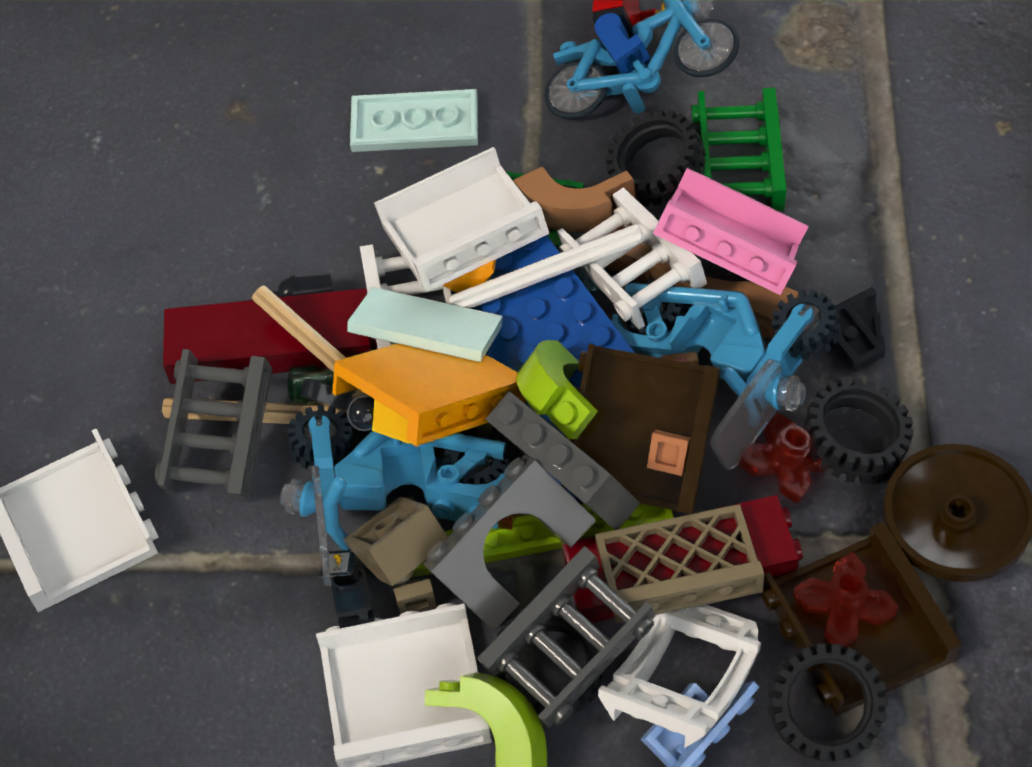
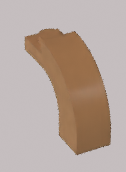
M543 167L513 180L530 203L537 201L541 206L547 228L557 231L561 228L566 232L590 231L612 216L614 210L617 209L613 194L622 188H625L635 198L634 180L627 170L597 185L581 189L568 188L558 184Z

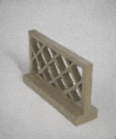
M740 504L595 534V541L607 585L635 611H638L645 602L649 603L655 615L763 592L764 572L761 562L757 560ZM735 518L737 528L731 537L714 528L720 520ZM692 526L702 531L695 544L678 536L683 528ZM657 534L665 538L666 541L659 551L656 552L641 544L646 536ZM708 536L725 543L718 556L701 548ZM622 542L630 548L620 560L607 553L605 544ZM672 543L689 551L681 564L664 556ZM734 548L746 554L748 563L734 566L725 561L724 558L730 549ZM636 551L652 559L644 572L628 564ZM695 555L712 563L708 571L696 573L688 569L687 566ZM658 563L675 571L671 579L659 581L650 575ZM610 564L616 566L613 571ZM622 570L638 578L633 587L617 590L615 580ZM613 612L615 623L624 622Z

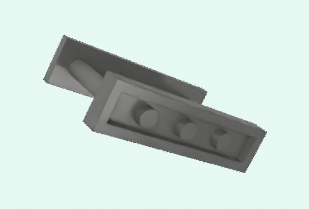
M183 349L181 360H177L174 368V377L177 382L162 461H158L155 468V480L164 492L174 494L176 481L222 485L227 490L226 493L234 501L249 503L272 367L265 357L251 356L249 367L240 370L200 366L195 355L190 350ZM195 379L239 383L245 388L244 398L239 400L238 403L191 399ZM198 413L236 417L237 421H239L237 434H233L232 437L186 433L188 414ZM182 446L230 451L231 455H233L231 468H227L225 472L179 467Z
M585 546L478 657L481 664L493 676H496L500 671L503 673L507 671L545 707L538 716L549 729L555 723L557 725L562 724L573 712L574 707L572 704L635 638L642 639L654 625L652 620L655 617L652 606L645 602L638 611H635L597 576V569L600 565L596 556ZM580 587L582 589L588 588L626 622L611 639L605 636L571 604V597ZM553 615L556 617L561 615L599 650L584 668L544 632V625ZM527 643L530 645L534 643L573 679L557 696L517 660L519 657L517 653Z

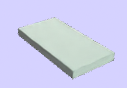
M477 89L358 95L351 98V152L478 145Z
M372 287L348 320L347 332L481 362L502 327L503 316Z

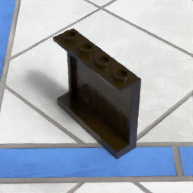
M588 344V350L581 351L578 363V372L583 373L581 386H575V388L598 412L577 439L568 440L611 474L641 504L694 514L721 369L708 365L701 366ZM655 430L691 437L683 476L647 468L652 433Z
M884 521L871 526L869 537L777 579H774L770 572L764 575L761 597L769 611L775 610L780 619L779 628L787 642L793 641L797 650L821 643L838 644L856 650L857 653L869 659V663L879 671L880 674L878 676L881 681H884L886 687L884 693L958 659L962 643ZM821 663L810 666L804 671L806 674L811 672L817 683L815 687L824 706L830 705L836 716L865 703L861 685L854 675L843 667L836 664Z

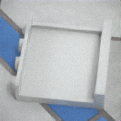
M494 147L374 203L384 230L425 292L433 290L549 234L541 206L537 201L530 203L501 167Z
M97 429L92 430L97 442L0 488V535L27 595L38 612L158 554L153 540L159 538L150 519L142 521L139 513L145 509L136 491L128 493L125 486L131 484V481L122 464L115 467L112 459L118 457L110 439L107 438L102 441Z
M446 603L434 610L424 612L407 611L395 618L385 620L375 618L373 622L341 629L339 626H333L325 632L316 633L321 650L335 745H333L334 755L338 767H377L492 743L489 725L476 712L460 707L425 706V690L439 687V681L460 680L462 675L478 673L464 603L459 605Z

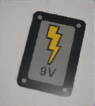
M351 549L347 551L325 552L320 577L352 574L355 553Z

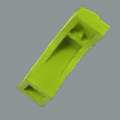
M545 340L537 345L518 371L516 376L517 385L526 402L538 415H546L568 439H577L598 411L568 381L578 368L579 361L558 340Z
M476 672L462 675L460 680L439 681V687L425 690V706L466 708L476 712L487 722L495 740L496 767H547V745L541 721L528 699L510 683L493 675Z

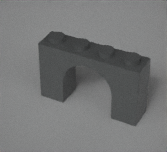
M510 391L486 418L509 441L528 457L538 462L549 474L614 530H618L639 506L640 502L611 474Z
M526 455L521 459L516 458L504 470L505 477L496 486L488 487L478 499L480 504L470 514L465 513L455 522L452 528L454 532L444 542H437L427 553L428 560L423 564L494 631L520 603L491 576L486 568L483 558V547L491 528L506 516L518 513L531 514L562 543L572 547L596 521L538 462Z

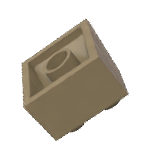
M399 496L343 540L380 581L394 586L395 584L398 585L407 581L413 575V570L428 560L427 553L437 542H444L448 536L427 505Z

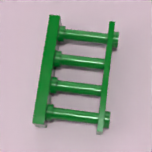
M762 88V101H756V105L706 107L704 91H698V103L692 105V124H698L699 136L706 150V156H704L706 162L705 166L702 167V175L712 179L711 171L761 169L762 172H768V178H764L763 182L721 184L746 196L764 195V198H770L771 208L777 211L785 210L787 189L776 88ZM756 118L757 121H762L763 126L758 127V130L708 132L707 120ZM759 143V146H765V152H761L760 156L710 158L709 145Z

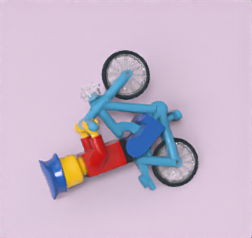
M593 0L594 29L600 40L593 39L581 45L573 41L565 42L560 46V52L553 54L558 65L581 59V61L569 63L553 74L545 89L546 105L553 114L560 118L577 119L595 111L603 103L606 96L624 94L634 113H642L645 111V105L639 92L652 93L659 87L661 83L659 71L681 27H683L684 31L675 42L674 60L682 72L693 77L713 76L729 67L735 60L740 47L737 30L725 20L710 18L709 11L714 10L712 0H663L662 10L653 8L643 11L639 9V0ZM693 16H695L696 19L704 17V20L696 22ZM667 23L668 26L651 59L646 48L653 39V29ZM599 65L615 66L620 74L607 76Z

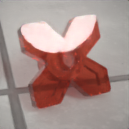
M777 413L766 425L764 431L768 444L751 443L742 454L739 466L755 477L777 473L779 493L798 504L812 485L808 472H824V470L819 467L821 459L813 461L809 456L812 443L808 432L796 426V423L782 414Z
M849 553L835 562L831 583L810 577L797 585L793 593V598L805 612L829 614L824 636L831 644L845 647L851 645L857 639L858 620L881 626L895 617L899 608L886 591L868 589V585L864 580L867 568L854 553Z

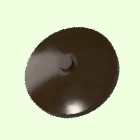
M966 444L936 445L911 455L895 470L885 492L883 519L909 562L916 568L944 580L957 582L980 581L994 577L1009 569L1025 552L1032 536V493L1019 472L998 455Z

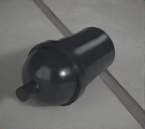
M292 275L290 278L284 279L278 286V291L273 293L277 297L333 292L331 275L300 277Z
M364 393L350 395L345 402V412L349 423L360 431L372 430L374 398Z

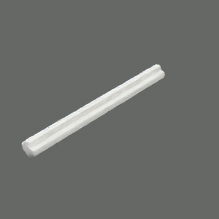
M634 224L453 294L449 298L450 304L471 309L638 245L644 240L642 230L638 224Z

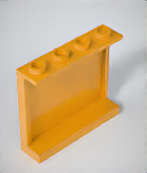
M397 343L335 361L332 394L336 396L359 389L408 420L406 441L416 447L488 423L486 418L509 391L525 404V399L517 385V372L486 354L481 362Z

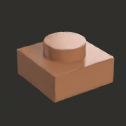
M655 430L652 433L647 468L683 476L691 437Z

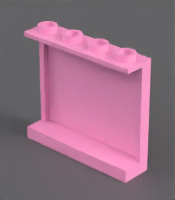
M687 168L673 197L667 203L653 234L781 295L796 267L797 261L794 259L799 244L809 226Z

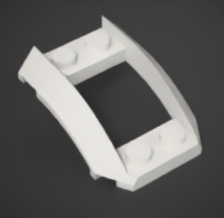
M706 604L655 615L652 620L654 622L653 627L639 641L630 656L613 674V681L607 687L602 685L599 688L598 696L613 721L622 712L628 713L635 718L662 726L671 732L685 735L684 748L704 737L727 710L744 683L759 653L761 642L758 641V628L755 621ZM676 630L683 632L689 637L699 638L716 644L722 649L736 651L735 657L725 675L705 703L648 682Z

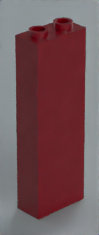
M367 288L278 297L346 358L378 349L376 338L347 332L348 320L368 294ZM254 300L164 309L163 367L170 384H176L177 382L174 377V368L177 360H181L183 349L190 350L198 359V365L244 370L245 367H249L251 356L265 357L272 367L271 374L328 368L255 303ZM195 379V382H197V381H207V380Z
M773 495L739 503L757 560L761 562L764 575L770 572L772 577L777 579L797 570L799 561L803 560L802 548L797 538L792 539L789 531L792 528L791 516L787 507H781L778 496ZM735 518L720 520L714 528L731 537L737 528ZM692 526L686 527L681 530L678 536L695 544L702 531ZM653 534L646 536L641 544L658 552L666 539ZM708 536L701 548L718 556L725 543ZM595 537L578 540L572 547L562 544L565 566L585 546L598 560L600 567L597 569V576L607 584ZM622 542L605 544L607 553L620 560L630 548ZM672 543L664 556L681 564L689 551ZM731 548L724 558L725 561L734 566L748 563L746 554L734 548ZM636 551L628 564L644 572L652 559ZM695 555L687 568L696 573L707 572L712 563ZM658 563L650 576L659 581L671 579L675 571ZM610 564L613 571L616 566ZM622 570L615 580L617 590L633 587L638 578ZM580 587L574 593L573 597L577 610L591 623L614 618L613 611L588 588L582 589Z

